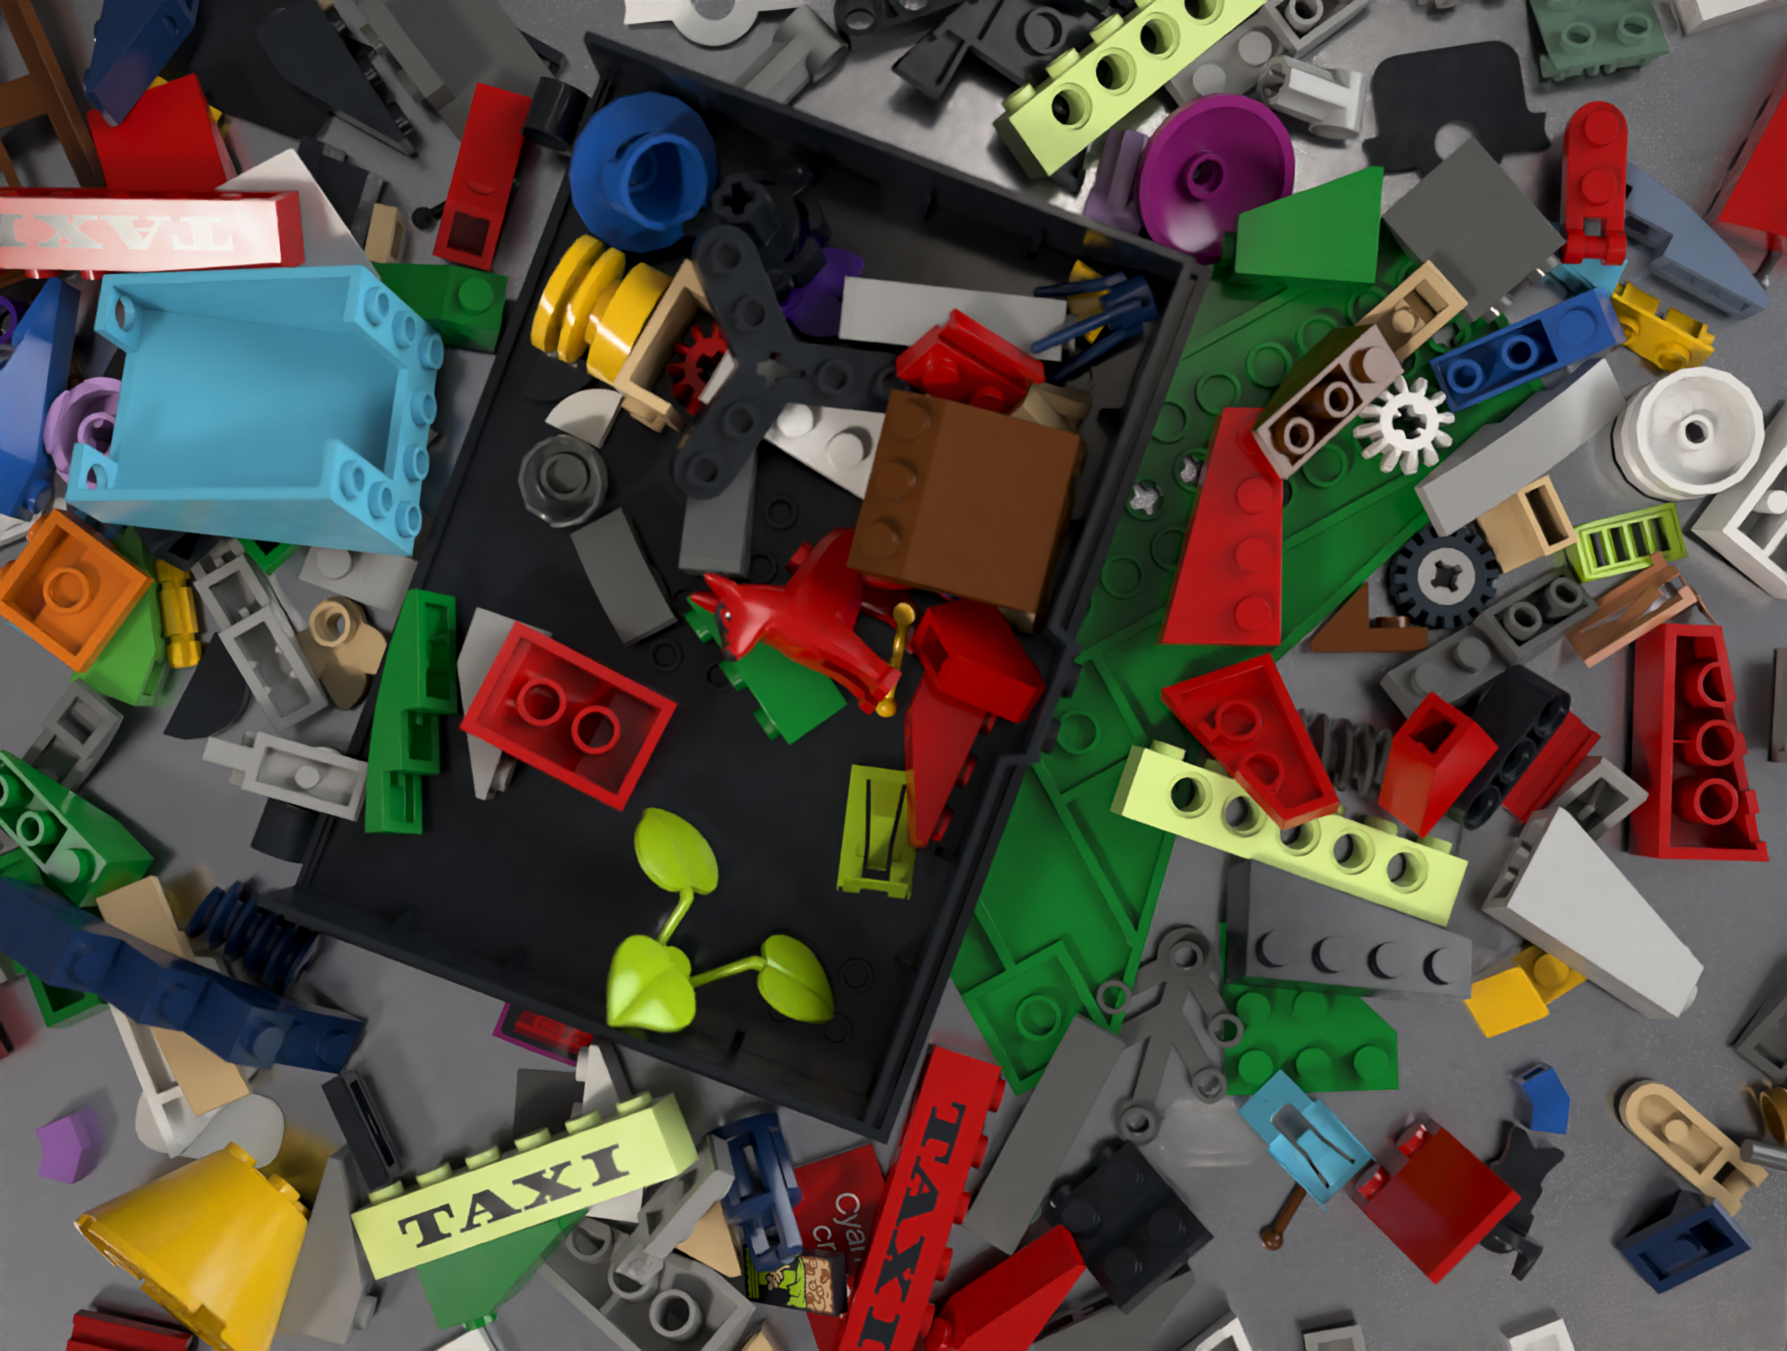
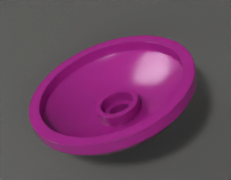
M1235 93L1204 95L1183 104L1173 111L1151 135L1140 157L1135 177L1134 195L1136 211L1140 224L1150 241L1195 257V263L1203 266L1218 263L1221 233L1223 230L1231 231V225L1239 214L1292 195L1295 180V156L1286 128L1268 107L1251 98ZM1202 163L1200 175L1192 179L1195 168Z

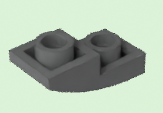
M620 507L570 534L590 582L625 646L630 647L679 621L660 572L649 563L632 518L623 508Z

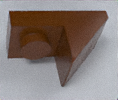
M1364 582L1328 614L1302 642V654L1421 652L1428 649V627H1410V617L1394 616L1375 617V628H1369L1368 582Z

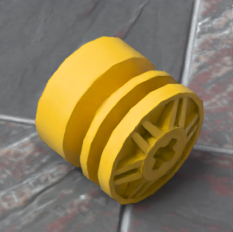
M585 234L577 239L566 252L544 289L531 332L532 345L549 353L557 349L558 358L571 364L580 358L590 346L587 359V373L612 385L674 278L640 262L622 281L626 264L625 253L613 247L605 252L603 242Z

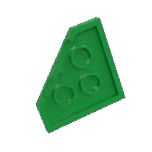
M1217 921L1220 996L1229 1012H1233L1239 1017L1244 1029L1243 1037L1236 1046L1222 1048V1067L1227 1080L1226 1096L1254 1095L1280 1069L1304 1093L1399 1090L1397 1031L1360 997L1224 983L1226 921ZM1228 1019L1221 1020V1039H1231L1237 1032L1236 1024Z

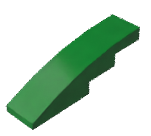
M421 589L407 591L388 649L375 706L367 766L366 834L402 837L422 835L421 776L440 774L439 715L457 713L455 597Z

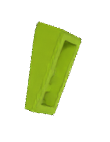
M1675 502L1572 526L1579 541L1565 547L1573 576L1579 583H1585L1651 566L1653 562L1649 555L1658 550L1651 519L1658 517L1662 518L1669 550L1661 552L1666 562L1688 557ZM1639 522L1647 555L1642 557L1638 556L1631 524ZM1617 527L1619 528L1626 561L1618 562L1610 529ZM1597 532L1606 563L1605 566L1601 567L1597 566L1590 534Z

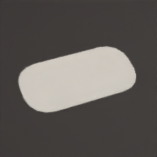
M143 1091L138 1102L135 1130L139 1139L148 1148L168 1153ZM250 1094L233 1101L221 1110L192 1145L179 1156L200 1159L219 1149L223 1150L232 1141L254 1158L257 1162L254 1168L259 1169L266 1166L278 1155L282 1144L284 1116L281 1108L272 1099L258 1094Z

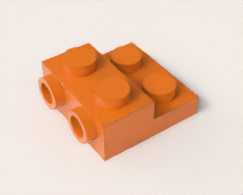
M54 508L51 513H45L39 517L31 526L26 537L29 543L16 560L7 562L0 569V615L77 673H87L155 579L115 549L117 546L73 512Z

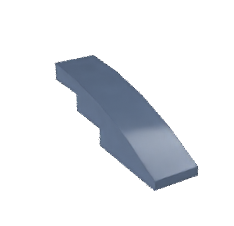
M1627 161L1624 229L1656 245L1646 266L1746 319L1766 310L1771 298L1738 255L1692 208L1645 171Z

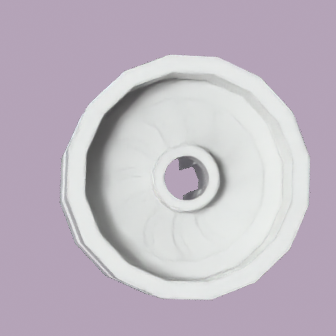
M1706 366L1677 370L1634 392L1626 402L1628 406L1618 414L1613 432L1615 458L1627 480L1647 496L1668 502L1698 499L1706 495L1722 492L1740 482L1758 461L1765 438L1762 410L1751 390L1730 373ZM1685 429L1690 435V441L1685 435Z

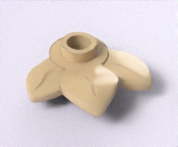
M331 596L321 601L315 607L309 619V627L296 635L317 679L322 678L324 686L336 705L343 711L352 709L366 693L369 685V674L377 673L388 643L384 634L377 628L367 624L365 613L355 600L346 596ZM341 615L345 619V629L342 635L336 628L337 619Z

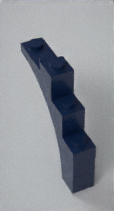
M0 875V950L46 984L97 994L137 1024L184 1032L228 1063L271 1070L273 1063L340 1074L363 1024L361 1020L350 1013L284 996L206 968L141 940L85 910L77 908L76 905L41 884Z

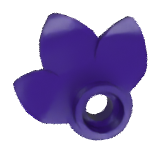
M809 220L801 222L799 253L808 237L814 238L820 246L809 228ZM823 247L821 250L827 258L825 266L807 286L800 289H792L790 296L786 300L778 301L785 319L789 318L801 333L813 337H832L840 334L843 304L839 299L844 295L845 277L860 278L865 265L861 257L848 250Z

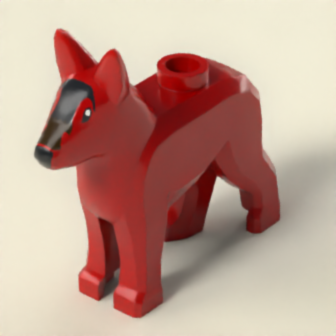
M837 527L824 536L816 546L805 540L785 567L786 570L793 574V577L786 586L760 583L738 584L717 574L704 573L705 581L713 591H695L690 594V598L695 604L714 614L721 639L722 656L725 660L737 662L751 652L756 643L767 644L792 661L823 673L848 688L858 698L859 708L868 715L873 712L879 702L883 701L901 677L902 673L877 656L853 632L860 612L886 621L896 630L897 623L893 618V610L895 606L903 601L914 603L906 589L913 587L873 579L846 567L856 527ZM940 594L947 601H953V599L946 597L944 594ZM920 610L917 620L910 624L904 650L910 655L914 652L910 642L924 617Z

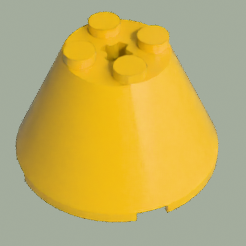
M230 1141L223 1150L219 1149L83 1212L75 1220L74 1225L115 1267L120 1265L137 1280H146L139 1288L216 1351H270L311 1212L298 1201L300 1194L290 1184L276 1174L267 1179L254 1168L257 1164L254 1158L239 1145Z

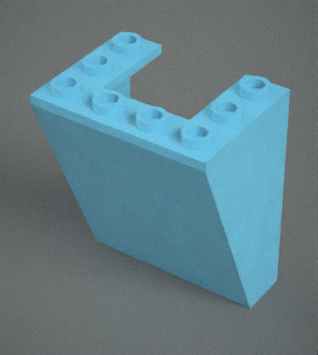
M363 265L103 274L94 331L125 351L126 359L109 458L86 443H74L65 502L104 523L395 556H412L414 538L420 532L422 515L419 507L422 480L426 478L429 471V456L426 450L429 427L434 422L437 412L434 396L437 369L442 366L444 359L442 336ZM118 299L121 300L125 310V322L122 329L119 327L115 315ZM90 467L94 469L96 474L97 489L87 488V474Z

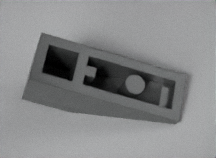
M1186 1262L1128 1315L1116 1306L1108 1294H1105L1049 1320L1032 1342L1035 1351H1141L1192 1287L1196 1279Z

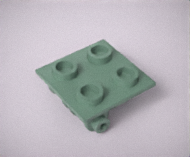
M1530 0L1548 54L1541 55L1540 59L1541 72L1544 78L1553 77L1556 82L1563 81L1565 77L1581 75L1583 68L1586 69L1589 76H1594L1598 74L1600 65H1602L1606 73H1612L1617 68L1638 65L1640 68L1647 67L1650 60L1658 59L1660 55L1669 54L1670 52L1651 0Z

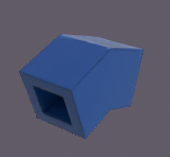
M1543 1062L1513 1079L1524 1099L1521 1124L1529 1130L1566 1135L1571 1099L1554 1068Z

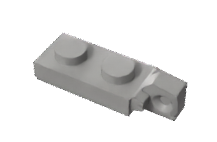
M245 731L241 745L209 736L202 759L233 768L229 782L240 785V789L352 821H360L366 801L367 762L262 732L254 734Z
M712 1133L706 1134L695 1147L699 1159L678 1176L667 1179L637 1214L639 1226L613 1255L616 1272L622 1273L638 1281L639 1284L644 1285L663 1268V1260L678 1243L685 1242L690 1237L697 1221L710 1206L726 1196L735 1179L726 1141Z

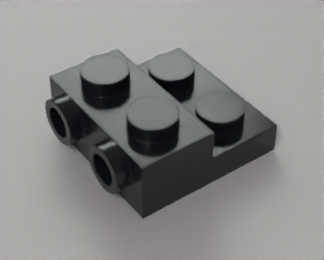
M1131 1140L1123 1147L1120 1144H1112L1103 1149L1093 1163L1096 1171L1080 1185L1077 1182H1070L1058 1189L1050 1200V1205L1053 1209L1044 1216L1052 1228L1059 1224L1065 1226L1071 1232L1087 1269L1116 1306L1126 1315L1214 1238L1212 1233L1148 1157Z

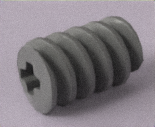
M1299 708L1297 712L1327 775L1329 772L1335 773L1336 790L1343 792L1351 778H1356L1358 780L1359 796L1366 797L1374 783L1380 784L1381 791L1392 740L1396 734L1395 730L1385 728L1376 738L1373 725L1362 723L1353 734L1351 721L1346 718H1339L1330 730V720L1327 714L1317 712L1308 724L1305 709Z

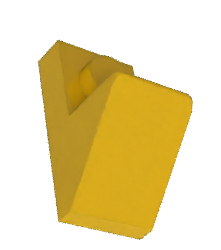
M1528 942L1472 977L1471 999L1463 1000L1484 1036L1490 1038L1546 1017L1550 1014L1546 1007L1547 1004L1586 981L1587 978L1532 942Z

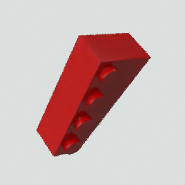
M1786 62L1771 91L1772 95L1760 118L1753 124L1746 138L1747 142L1739 158L1724 179L1712 209L1703 219L1724 241L1768 252L1779 251L1784 256H1787Z
M1224 407L1215 416L1197 484L1196 496L1190 518L1187 521L1182 549L1175 574L1172 578L1162 624L1159 627L1155 645L1273 647L1281 645L1283 479H1280L1250 432L1265 408Z
M1663 623L1636 639L1631 779L1649 794L1646 801L1630 813L1629 854L1657 859L1770 862L1766 841H1761L1759 837L1755 814L1760 813L1756 791L1749 788L1743 755L1748 754L1744 732H1738L1732 705L1737 699L1723 630L1720 625Z

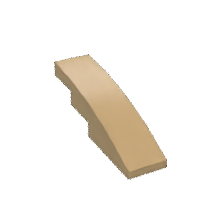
M146 877L96 898L105 922L197 964L185 931H178L158 877ZM150 1026L195 1116H200L253 1093L242 1065L225 1062L184 1032Z

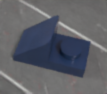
M1684 1190L1679 1193L1670 1216L1627 1237L1621 1252L1656 1293L1660 1295L1751 1250L1754 1242L1715 1197Z

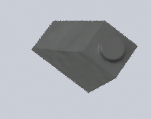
M760 443L729 487L721 495L709 500H698L688 496L679 559V569L695 576H704V573L710 572L725 578L749 579Z

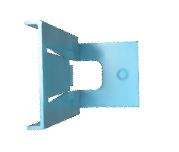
M1281 1069L1237 1111L1270 1145L1266 1151L1327 1212L1329 1210L1324 1204L1371 1158L1378 1163L1371 1153L1319 1099L1313 1102ZM1285 1104H1292L1324 1138L1355 1160L1353 1163L1348 1161L1330 1145L1321 1141L1310 1129L1296 1140V1143L1308 1154L1311 1162L1329 1184L1328 1188L1322 1183L1305 1157L1272 1124V1117Z

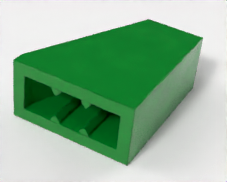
M1370 166L1239 214L1231 225V231L1223 230L1220 238L1219 266H1228L1227 283L1363 294L1375 284L1384 167Z

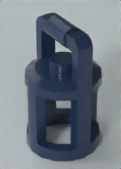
M777 1113L750 1116L727 1123L706 1133L708 1135L712 1133L728 1144L735 1179L728 1193L721 1200L724 1209L723 1216L725 1223L742 1226L752 1263L757 1272H775L793 1262L795 1257L799 1256L803 1250V1243L793 1209L800 1204L804 1197L795 1179L781 1132L783 1128ZM750 1145L752 1146L764 1189L753 1192L741 1148ZM776 1226L780 1242L769 1248L764 1230Z

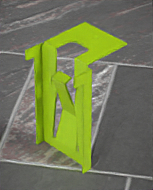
M852 764L836 891L839 890V886L843 887V891L860 893V889H872L888 892L887 897L904 899L907 895V900H909L916 850L908 847L906 792L893 845L889 881L861 878L866 843V781L871 780L870 846L867 868L886 871L889 843L902 785H906V771Z

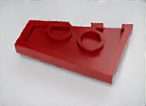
M1270 653L1161 689L1160 700L1282 831L1338 812L1340 801Z

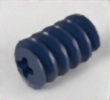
M239 880L235 881L225 890L219 886L215 887L197 907L186 928V934L194 938L206 931L204 946L210 950H215L226 943L223 951V958L233 963L245 955L243 972L252 976L265 967L262 984L272 988L284 980L282 995L287 996L312 962L316 954L320 933L313 931L302 940L296 938L300 925L289 922L281 928L277 925L280 917L279 913L271 910L264 915L258 913L260 906L257 905V901L261 894L255 893L244 903L239 900L244 884Z

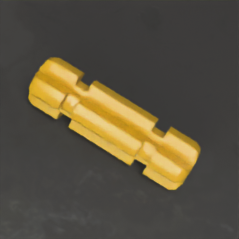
M158 559L155 561L157 582L162 585L159 598L165 638H170L171 642L169 646H166L169 665L175 669L195 667L199 664L203 655L201 642L195 641L194 634L199 632L192 587H186V579H190L189 570L185 573L169 563Z

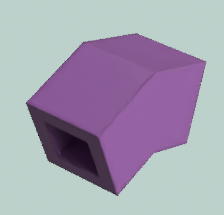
M80 1110L35 1129L44 1151L38 1172L39 1176L72 1185L85 1177L93 1141Z

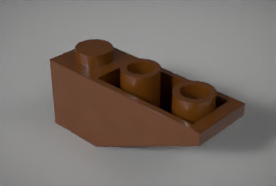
M1374 323L1338 328L1330 331L1293 365L1251 428L1250 432L1280 479H1288L1404 372L1377 325Z

